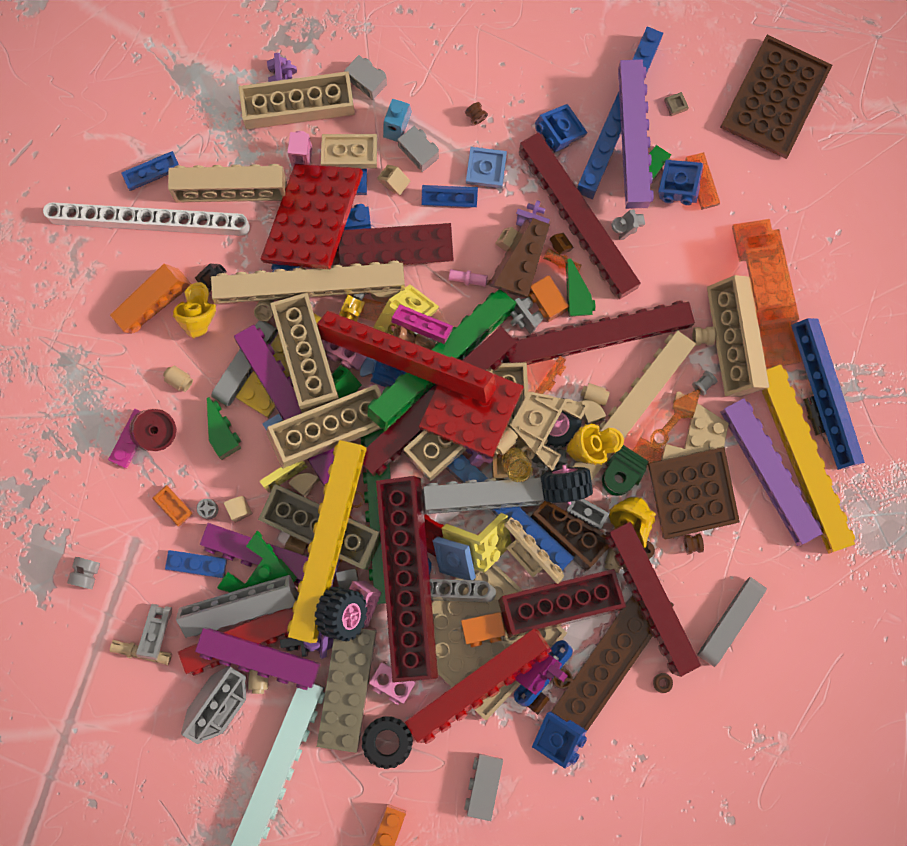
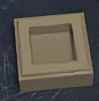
M682 92L664 99L671 116L689 109Z

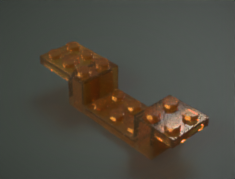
M770 219L733 224L732 231L739 262L746 261L749 277L751 278L766 369L778 365L798 364L801 362V357L791 325L799 320V314L780 229L772 230Z

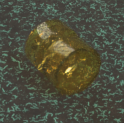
M511 448L502 456V465L512 481L523 482L531 476L533 467L525 452L521 449Z

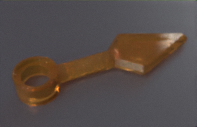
M699 389L673 401L674 415L662 429H656L650 435V443L654 447H663L668 442V433L680 419L693 418L700 395ZM657 433L662 434L664 437L663 443L656 442L654 435Z

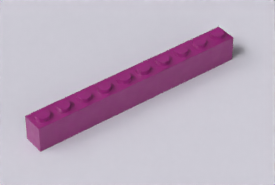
M253 324L234 335L236 343L283 420L302 414L293 389L292 379L290 376L286 378L283 371H285V368L280 360H275L273 356L275 352L270 344L266 345L264 342L265 335L261 328L256 329ZM334 448L307 459L323 486L328 483L330 477L328 470L334 461Z

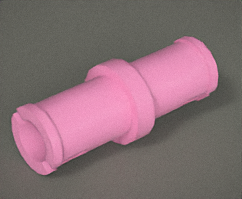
M450 269L449 281L462 282L468 286L469 284L486 287L488 275L471 273L469 270L463 272Z

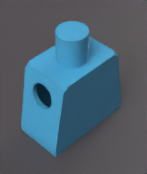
M396 99L391 100L383 124L384 138L398 142V138L406 130L412 113L410 104Z

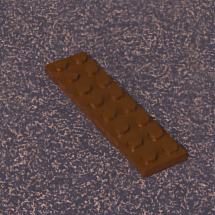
M633 595L628 599L625 604L626 607L619 612L578 671L572 684L565 690L551 710L566 722L571 720L588 731L652 638L649 630L651 625L642 616L640 611L642 607L639 602L635 601Z

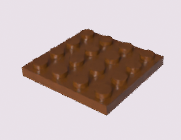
M717 447L648 463L663 539L740 523L725 447Z

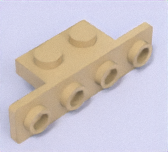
M512 517L508 519L504 526L516 539L507 547V550L532 577L544 569L557 584L561 582L564 577L562 569L549 559V555L545 550L540 549L536 545V541L531 535H527L519 521L514 520Z

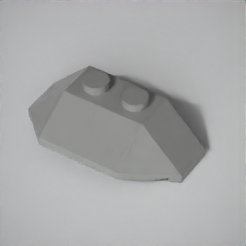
M227 666L211 675L188 707L181 735L196 744H200L205 740L223 734L246 701V676L231 666Z

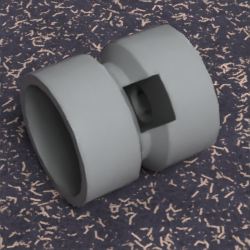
M75 556L72 565L74 572L70 573L67 583L93 590L96 580L93 576L98 573L100 563Z

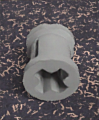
M706 370L697 382L694 381L692 383V386L699 394L704 396L707 394L706 391L718 381L711 372Z

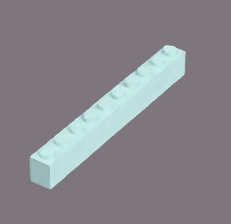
M314 683V686L312 688L308 687L307 690L296 689L231 846H260L262 838L266 840L270 831V827L267 826L270 819L274 820L279 809L276 807L277 802L282 800L287 789L284 788L286 780L290 781L295 770L292 769L294 761L298 762L302 754L301 744L306 742L309 737L310 731L308 727L310 722L314 723L318 712L315 710L318 703H323L325 687Z

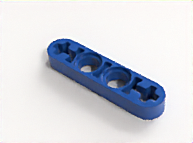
M560 640L551 647L552 651L548 654L559 658L558 661L562 664L559 669H561L571 657L573 650L566 641ZM561 648L565 649L564 653L560 651ZM549 679L546 680L543 689H544V688L548 685V683L550 682ZM520 684L514 692V700L521 706H529L542 690L535 695ZM523 693L527 696L525 699L522 698Z

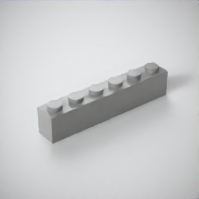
M534 475L524 476L523 479L507 477L500 481H496L495 478L486 479L485 482L468 480L462 484H458L456 481L447 482L446 485L429 483L423 486L421 491L424 514L541 505L544 501L541 477L535 478Z
M288 575L180 607L176 621L185 638L198 636L203 628L218 630L219 628L235 625L245 620H253L262 615H270L276 611L290 609L293 607L294 602L298 600L299 593L291 576Z

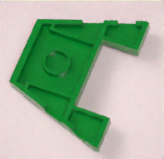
M256 531L246 547L263 558L246 583H243L227 572L217 588L231 593L288 575L291 576L294 583L297 577L285 562L275 555L271 545L266 544L261 538L262 534Z

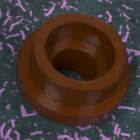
M659 673L653 679V686L656 691L667 693L673 687V680L670 675ZM661 679L666 681L664 687H661L659 684Z

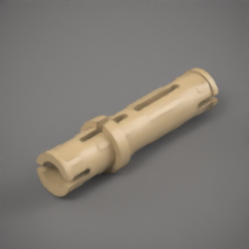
M112 640L110 652L126 655L127 658H140L167 666L171 661L172 653L160 651L157 660L141 658L136 655L138 645H135L136 643L131 642L129 644Z

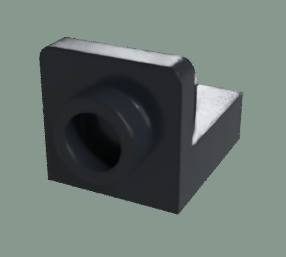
M210 263L195 279L197 282L205 284L210 292L212 290L211 276L226 273L227 271L221 264Z
M293 638L280 640L281 648H286V651L298 650V646L301 645L302 657H307L308 652H311L304 647L301 640Z

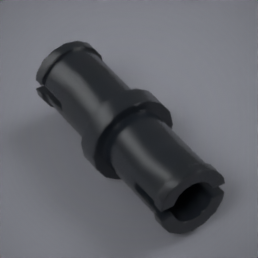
M811 396L809 397L811 404L808 398L803 399L809 415L807 418L811 421L816 436L821 434L819 427L822 433H825V429L815 398Z

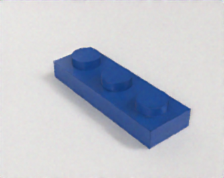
M171 151L121 172L129 191H132L167 176L169 168H174L179 163L174 152Z
M422 185V205L477 207L478 187Z
M168 550L165 570L224 578L227 559Z

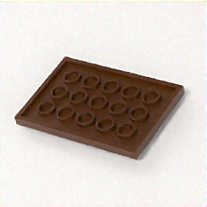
M767 34L720 128L787 159L833 65Z

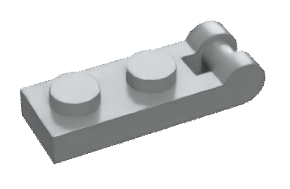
M151 604L136 653L137 657L157 660L167 624L171 617L172 607L165 606L163 608L157 604ZM156 615H162L161 619L155 617Z

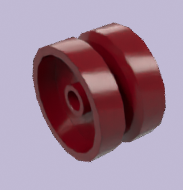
M160 409L140 411L130 422V438L142 450L155 452L164 450L172 444L176 437L177 429L174 419L170 414ZM151 427L156 428V430L153 431L154 434H152L150 431Z

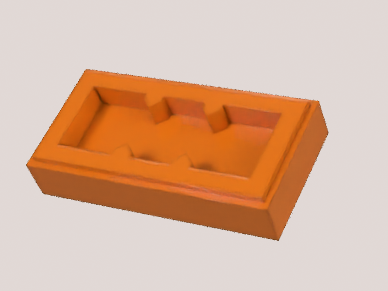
M168 485L152 498L178 527L194 514Z

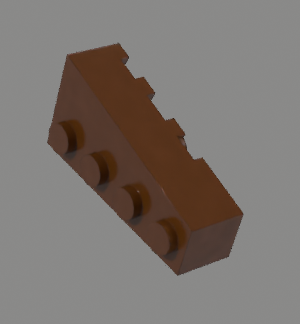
M535 218L525 219L512 245L506 251L505 257L496 268L495 274L489 280L487 286L501 289L519 297H528L550 224Z
M544 501L530 516L574 557L573 560L585 571L589 570L609 549L605 540L607 536L601 533L602 531L587 525L583 520L573 517L567 511L551 502Z

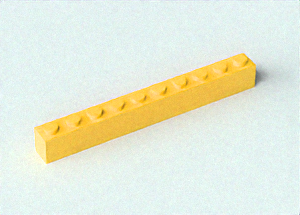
M782 365L766 370L769 388L761 391L805 499L811 507L812 516L818 520L822 527L821 532L823 534H821V538L829 554L855 545V535L849 529L847 516L839 506L840 499L832 489V480L825 472L824 460L818 455L817 443L811 438L809 424L804 421L802 407L796 402L795 390L789 385L787 380L788 373L782 368Z
M339 440L338 444L334 447V461L328 470L330 477L328 483L324 486V500L319 505V519L314 525V538L308 547L309 558L303 566V581L299 583L298 600L293 605V619L288 624L289 638L308 643H317L319 631L317 630L318 625H315V620L317 619L315 617L316 605L320 601L319 598L324 596V592L329 590L332 585L367 449L362 445Z

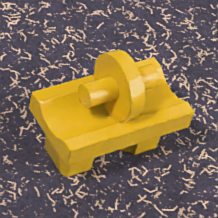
M347 295L339 315L357 322L365 302Z

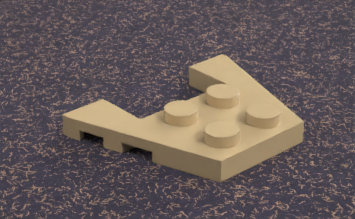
M529 391L510 424V428L545 466L553 471L561 454L544 446L547 437L562 411L581 420L589 404Z
M677 391L672 409L691 414L685 446L683 449L665 444L661 460L724 447L729 423Z

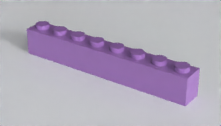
M620 60L618 67L625 209L648 208L654 198L653 190H650L653 176L652 172H649L652 158L651 154H648L651 141L650 137H647L649 119H646L648 101L645 102L647 84H644L646 67H643V60Z
M743 398L724 408L720 412L721 415L729 423V429L796 545H803L823 534L820 523L811 514V507L802 499L800 488L794 485L791 480L792 475L790 471L784 468L781 463L782 458L780 454L773 449L771 438L765 435L762 430L763 425L761 421L755 418L751 404Z

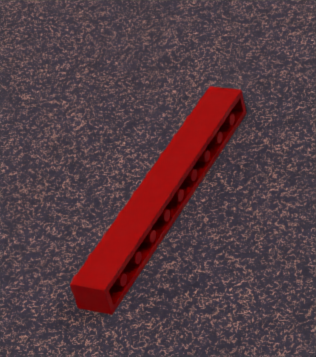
M327 311L317 323L321 339L483 403H487L496 391L493 373Z

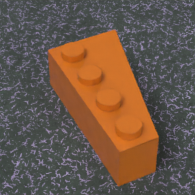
M163 264L110 316L123 332L135 333L140 330L143 324L185 292L191 283L178 268Z

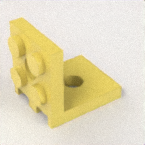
M408 285L405 287V290H401L388 300L373 328L393 334L394 331L391 325L395 327L397 325L392 323L391 320L399 305L430 317L437 312L439 306L412 285ZM407 329L409 333L414 335L415 332Z
M301 461L284 469L280 467L260 480V483L268 492H271L274 484L280 486L306 469L307 465L304 461Z
M500 513L479 535L447 523L442 527L444 539L470 547L474 569L484 573L499 560L507 550V547L512 543L510 531L504 526L508 521V515Z

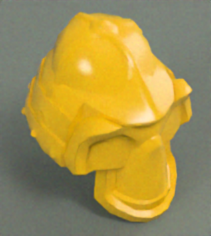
M201 282L193 283L187 287L184 292L187 302H180L173 311L175 320L185 333L193 339L205 335L216 312V305L208 302V288Z
M585 424L579 428L570 440L566 452L572 459L578 462L602 465V463L607 462V453H615L621 449L624 437L615 428L608 427L600 431L598 425Z
M629 497L609 509L610 522L615 527L625 522H631L643 548H645L652 524L655 523L654 516L656 515L655 512L650 510L647 502L641 497Z

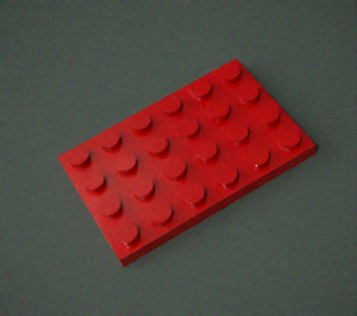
M295 164L285 189V196L281 200L260 260L268 264L330 270L363 175L362 169Z

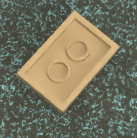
M322 134L321 166L361 169L377 168V134Z

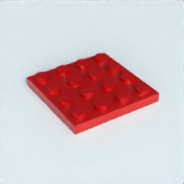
M494 374L496 391L487 403H483L438 385L419 428L493 459L524 386Z

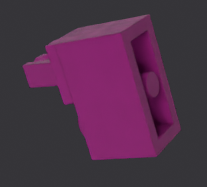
M548 654L549 657L544 661H537L531 665L533 668L525 674L520 673L515 677L518 683L535 695L543 689L547 679L551 681L555 676L564 682L568 676L559 669L562 664L550 654Z

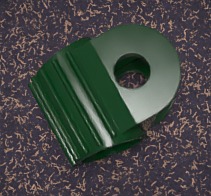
M623 445L605 464L608 467L602 476L603 488L613 496L626 494L634 485H639L649 461ZM615 475L621 476L623 482H616Z

